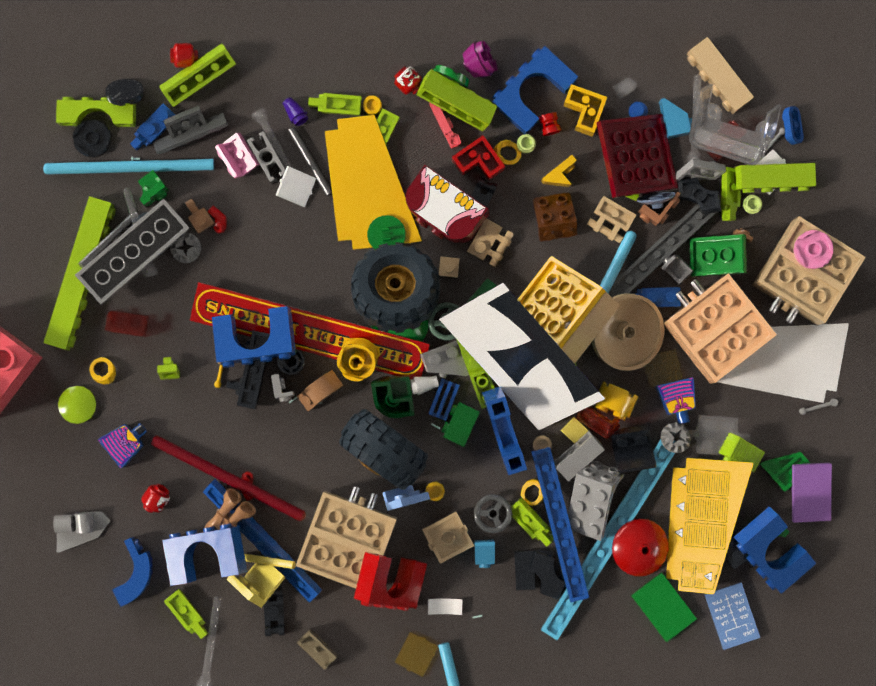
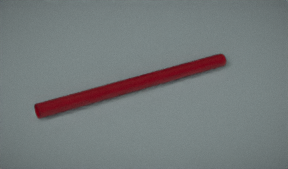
M155 435L153 438L152 446L298 521L305 519L306 512L158 435Z

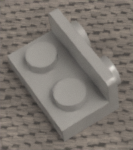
M279 374L271 375L275 399H279L280 402L291 401V397L295 396V392L283 393V390H286L285 379L281 378Z

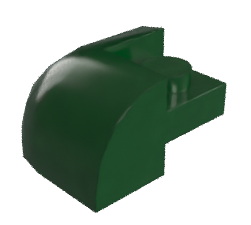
M389 375L377 378L371 382L373 401L376 409L381 414L388 416V418L415 415L409 375L390 377Z

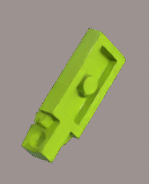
M324 93L319 94V98L309 97L308 106L318 108V112L327 114L360 116L362 96Z
M726 167V172L722 174L721 187L722 221H736L737 208L740 207L741 190H736L735 168Z
M522 497L511 506L512 517L532 539L541 540L546 547L554 541L549 526Z
M180 589L164 600V603L191 634L196 632L200 639L209 634L203 626L206 623L203 620L204 618Z

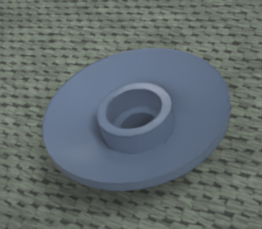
M660 192L641 196L637 199V202L652 205V209L664 207V202L675 197V192Z

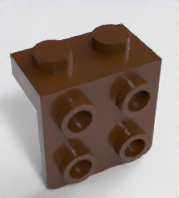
M570 193L533 199L540 242L577 236V220Z

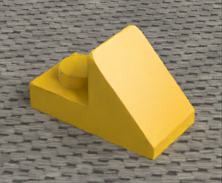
M571 155L543 177L541 182L547 185L570 187L571 183L563 173H570L575 168L574 164L577 160Z

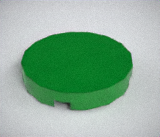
M435 66L434 71L450 80L458 82L464 88L468 87L470 80L465 75L457 74L446 66Z

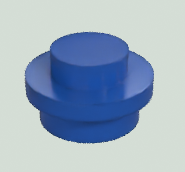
M634 102L629 107L630 117L647 116L648 114L647 106L642 102Z

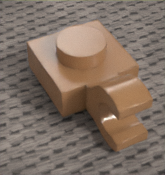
M193 199L185 202L192 213L188 219L198 234L215 224L204 207L199 210Z

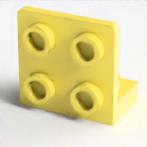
M255 563L245 577L233 575L229 576L227 580L250 602L262 608L285 579V576L274 566Z

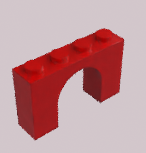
M365 552L354 599L360 600L361 605L368 607L373 605L378 608L386 607L393 610L397 608L408 611L409 608L417 609L427 563L401 557L395 582L387 591V577L392 558Z

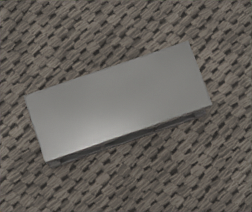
M263 131L259 133V139H264L267 145L266 148L257 151L253 145L255 144L254 137L248 139L247 142L270 183L273 184L278 180L271 177L268 169L277 164L282 171L279 173L280 177L284 175L285 169ZM267 153L273 156L270 162L263 161V156Z
M588 431L554 461L556 469L569 482L605 449L595 436Z

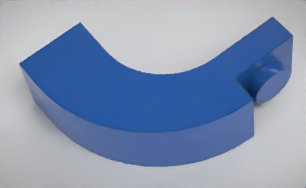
M135 537L124 541L134 563L133 574L126 583L112 589L120 607L138 598L149 585L152 576L153 563L150 551L142 553V545L138 539L135 540Z

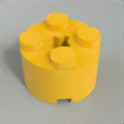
M364 338L349 339L343 345L337 358V366L342 375L351 381H361L372 375L378 362L377 347Z
M603 381L599 392L605 399L595 403V407L605 413H608L609 410L613 412L614 417L623 421L626 418H630L638 396L634 394L632 398L629 391L610 383L607 387V383Z

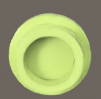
M529 134L521 135L517 140V148L522 153H531L536 147L534 137Z
M749 195L743 201V208L747 213H758L762 208V200L757 195Z

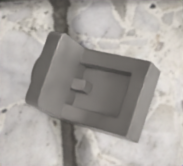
M675 254L673 256L669 255L663 261L664 265L661 267L679 285L694 272L679 255Z

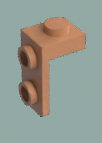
M677 192L675 194V197L669 201L660 215L644 204L638 211L639 217L644 222H651L655 226L659 222L663 224L669 216L667 211L670 207L674 209L680 202L678 197L681 193Z

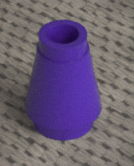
M292 97L287 98L283 102L292 124L300 126L308 120L307 112Z

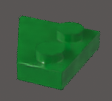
M801 452L759 463L784 492L792 486V464H810L809 460Z

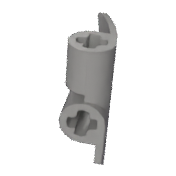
M103 511L80 512L74 515H55L53 526L55 533H57L56 552L59 553L99 538L111 520Z

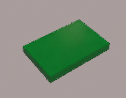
M746 235L690 238V267L694 270L690 276L727 275L728 273L746 274Z
M662 572L631 595L666 642L697 619Z

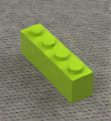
M221 43L195 61L193 65L186 67L159 87L174 107L236 65V63Z
M432 69L424 76L416 94L481 131L490 125L497 105L493 104L489 99L480 97L474 91L462 87L458 82L450 80Z
M815 163L740 165L735 167L736 190H743V193H754V189H761V193L773 192V189H780V192H790L791 188H798V191H810V187L816 186Z

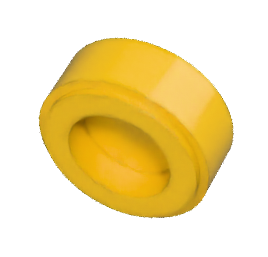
M373 95L366 97L363 101L364 111L368 115H377L382 109L381 100Z
M431 482L427 485L425 492L429 493L430 500L438 501L443 498L445 489L441 483Z

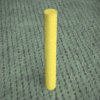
M244 553L246 562L294 569L296 566L295 561Z

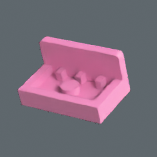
M240 132L234 134L224 143L215 146L218 156L225 162L228 172L234 178L244 177L260 165Z

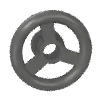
M495 494L487 495L477 502L474 509V519L482 530L489 533H498L506 529L510 524L512 508L504 497ZM490 500L498 501L495 506L492 505L486 510H480L485 502ZM504 505L507 515L505 521L501 524L499 520L500 508ZM491 510H495L497 512L495 517H491L489 515V512ZM480 516H486L488 520L494 521L496 527L485 525L481 521Z

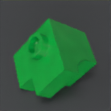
M154 170L138 180L143 189V194L139 200L145 207L150 206L156 200L158 202L163 200L167 196V192L170 191Z

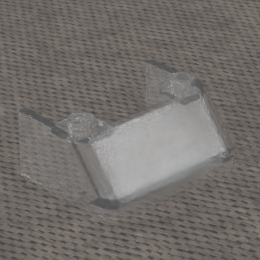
M710 83L699 90L689 134L691 145L749 165H755L760 162L775 135L782 105L778 104L769 110L766 120L758 123L754 132L721 121V108L717 104L710 102L714 84Z

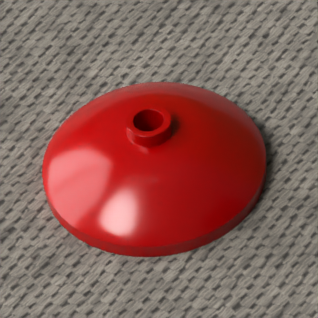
M634 519L625 523L617 531L612 543V554L616 564L627 574L647 576L657 571L665 562L669 548L668 539L664 530L655 522L648 519ZM647 547V551L642 553V549Z

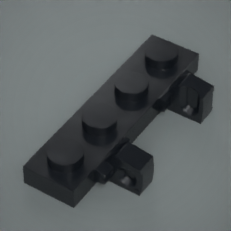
M252 331L251 341L247 340L246 345H240L248 350L257 349L267 342L270 334ZM255 360L253 364L245 365L243 378H240V382L227 381L226 388L235 389V395H239L236 406L257 410L267 362Z

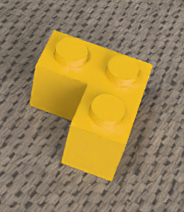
M571 84L563 106L581 112L575 131L593 137L607 97Z

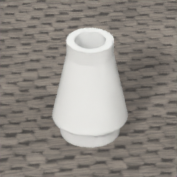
M437 376L414 377V379L410 380L413 395H420L439 387Z

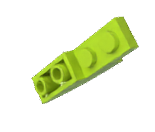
M457 340L482 409L486 408L482 392L495 388L492 379Z

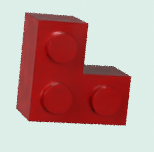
M484 135L452 156V162L462 176L477 165L488 180L505 170V165Z

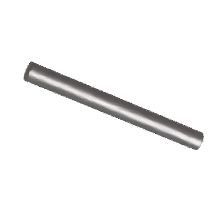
M295 127L289 129V134L326 196L332 194V189Z
M131 213L78 263L81 268L85 267L99 255L137 216Z

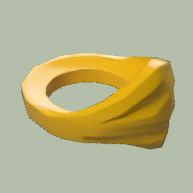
M502 140L493 149L504 165H514L521 158V152L517 148V144L511 140ZM507 146L514 148L517 153L516 158L511 161L504 159L500 155L501 148Z
M100 357L95 359L90 365L89 371L93 380L103 385L113 383L116 376V368L110 360ZM99 362H105L108 365L109 372L103 377L96 375L94 372V367Z
M538 479L528 480L521 490V497L530 506L539 505L543 501ZM532 485L539 488V496L534 502L529 501L525 495L528 487Z

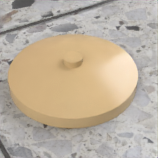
M631 293L620 294L612 297L620 306L594 338L592 345L598 357L605 364L618 370L631 371L648 364L659 352L664 339V321L657 306L649 299Z

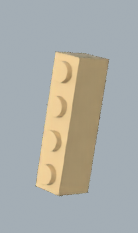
M708 37L689 50L687 53L689 63L693 67L696 66L698 68L700 77L703 81H708L711 85L712 93L716 97L719 96L723 101L722 105L726 111H731L734 114L754 98Z

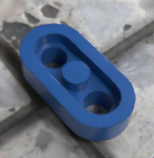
M796 106L787 107L782 114L785 138L791 145L799 144L803 141L804 137L801 114Z

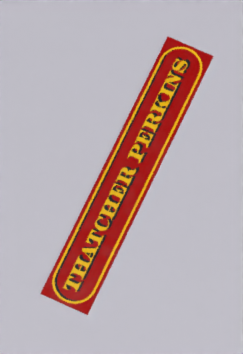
M198 282L190 321L213 326L212 317L231 314L235 317L237 333L250 337L252 336V331L270 334L268 309L284 307L286 305ZM289 307L292 312L296 349L337 360L343 345L349 339L364 338L377 347L378 362L374 370L395 376L409 375L410 380L414 379V377L422 376L424 364L420 354L427 352L430 344Z

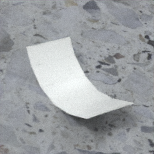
M428 599V615H462V600Z

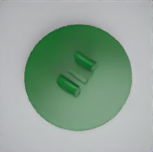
M383 215L377 217L369 225L367 232L368 241L374 249L386 243L388 245H395V242L404 243L405 228L400 220L393 216Z

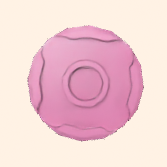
M810 230L797 238L793 251L800 265L808 269H817L829 263L834 247L827 234L818 230Z

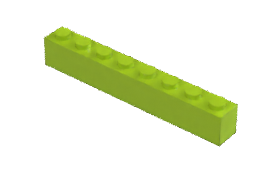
M90 196L88 198L44 339L45 344L65 350H70V347L73 348L76 337L74 334L81 325L82 318H80V315L87 306V300L85 299L87 292H89L75 274L82 269L78 263L109 235V221L114 218L116 211L114 205L110 202Z

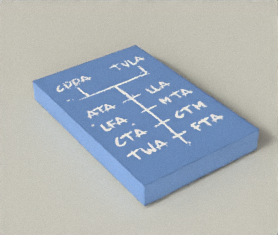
M742 582L715 590L714 594H704L723 650L760 638Z

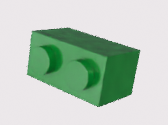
M460 402L458 406L454 404L449 414L452 416L450 423L445 422L441 431L444 433L443 437L464 447L480 412Z

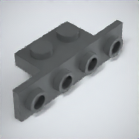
M198 105L163 120L170 135L153 141L156 153L159 155L197 138H202L209 133L219 131L228 124L224 113L205 120Z

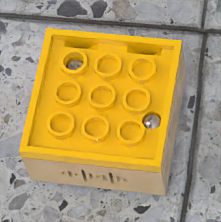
M552 256L518 298L520 303L574 364L620 306L601 286Z

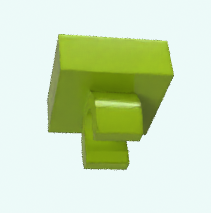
M164 357V365H157V373L161 380L180 378L178 366L173 364L171 357Z

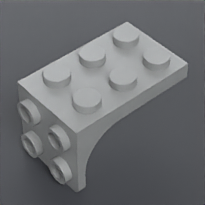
M591 461L576 474L568 512L572 531L599 541L603 539L611 500L617 485L624 478L625 473H618L616 467H608L602 465L599 461Z

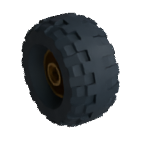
M395 242V245H388L386 243L379 245V248L375 250H369L364 254V258L357 262L351 278V294L355 309L364 318L366 323L370 326H376L384 332L392 330L396 333H401L406 329L411 328L413 330L419 327L423 321H427L432 316L439 301L440 279L432 259L427 254L425 255L420 252L419 248L413 245L408 247L404 243Z
M362 409L358 414L355 413L341 431L342 436L339 444L345 450L355 456L368 470L382 476L401 490L406 489L409 485H413L427 466L428 454L367 409Z

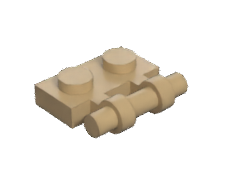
M603 196L594 211V214L600 218L598 221L590 218L587 225L592 227L595 232L598 233L599 231L608 236L607 239L620 243L623 236L618 234L619 229L627 232L636 214ZM605 220L615 225L612 230L602 225Z
M486 218L467 252L482 261L485 260L487 255L491 256L492 259L489 264L496 267L497 263L503 259L502 255L505 249L512 243L511 239L514 234L507 231L505 236H501L499 233L503 227ZM495 240L500 242L496 252L491 250Z

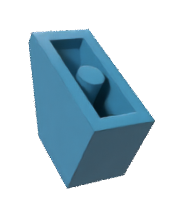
M661 99L659 106L663 115L667 138L671 139L689 135L691 129H693L692 118H688L687 112L667 99Z
M474 540L475 565L479 564V568H490L491 564H495V541Z

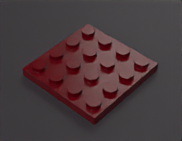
M662 114L597 122L612 198L678 188Z

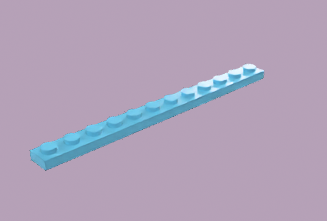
M661 439L653 450L657 467L640 470L606 524L603 539L601 541L596 540L581 564L587 591H589L610 558L613 539L617 531L625 523L635 518L675 454L663 446ZM566 589L542 626L541 631L558 640L583 600L570 603Z

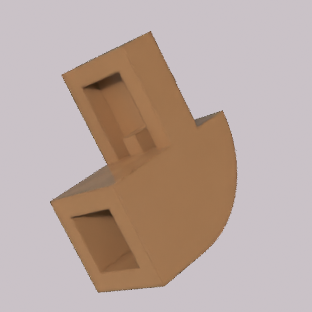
M331 370L306 387L297 397L307 411H310L341 388L343 384L333 370Z

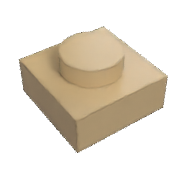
M441 257L439 276L458 278L460 258Z

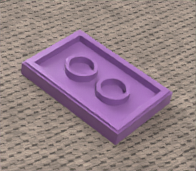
M831 463L792 464V522L831 521Z

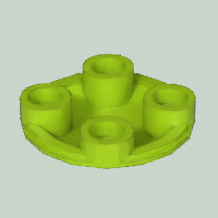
M73 386L66 389L61 394L58 402L61 416L68 422L75 424L84 423L91 419L96 410V400L93 392L82 386Z

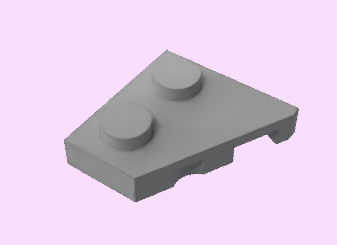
M695 158L677 171L675 176L677 182L685 177H697L698 181L716 180L726 172V167L724 164H719L715 161L708 162Z
M457 341L420 354L426 372L464 377L469 375Z

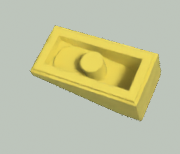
M575 417L560 430L574 444L588 432Z

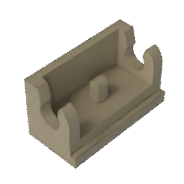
M311 629L297 642L323 669H326L338 656Z

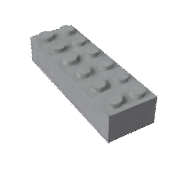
M163 199L76 273L75 276L96 300L103 305L190 228Z

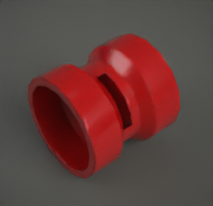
M557 112L539 117V122L543 125V136H550L562 131L561 126L557 122Z

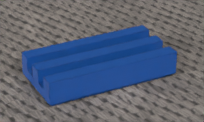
M442 378L428 414L446 421L460 385ZM447 384V388L440 403L439 409L437 413H435L433 411L435 409L443 385ZM451 386L455 387L444 416L440 415Z

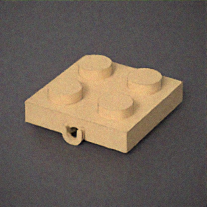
M457 512L422 529L429 542L430 550L434 551L440 564L474 546L467 533L468 529L465 524L463 525Z

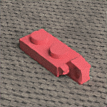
M429 102L450 148L453 149L461 145L459 134L451 130L454 127L450 118H445L444 110Z

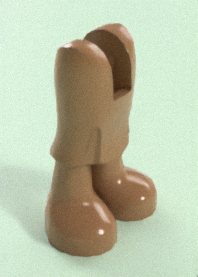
M229 488L224 494L222 507L217 509L215 516L204 528L216 527L220 529V525L230 523L232 527H235L240 520L251 518L256 513V509L250 502L243 501L236 508L235 512L231 514L230 511L241 501V495L235 489Z

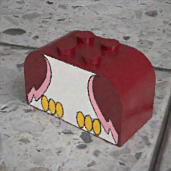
M426 165L423 166L406 192V204L416 217L417 223L426 229L428 226L432 228L433 234L441 240L446 238L453 243H465L471 240L490 214L488 208Z

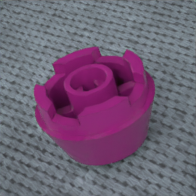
M474 41L463 52L464 67L474 78L488 77L498 70L496 60L493 61L490 53L491 49L485 41Z

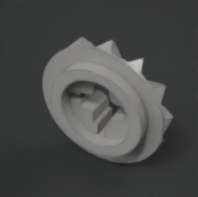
M185 233L171 245L170 251L177 261L190 263L199 256L201 244L195 235ZM184 240L187 245L193 246L187 250V256L184 250L178 249L183 246Z
M677 422L668 424L661 432V442L668 451L681 453L690 446L692 439L689 434L690 430H687L684 425ZM680 432L679 438L681 439V441L677 440L673 444L674 436H672V434L675 435L676 433Z

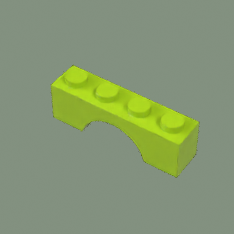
M63 97L62 100H57L56 123L60 126H77L86 115L99 111L110 115L113 124L117 127H136V104L130 105V103H125L126 106H118L108 102L107 98H101V101L93 100L90 97H82V100H74L73 97Z

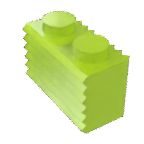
M728 433L726 440H724L722 447H720L721 450H719V453L724 456V461L754 463L751 471L753 473L765 454L764 451L732 433Z

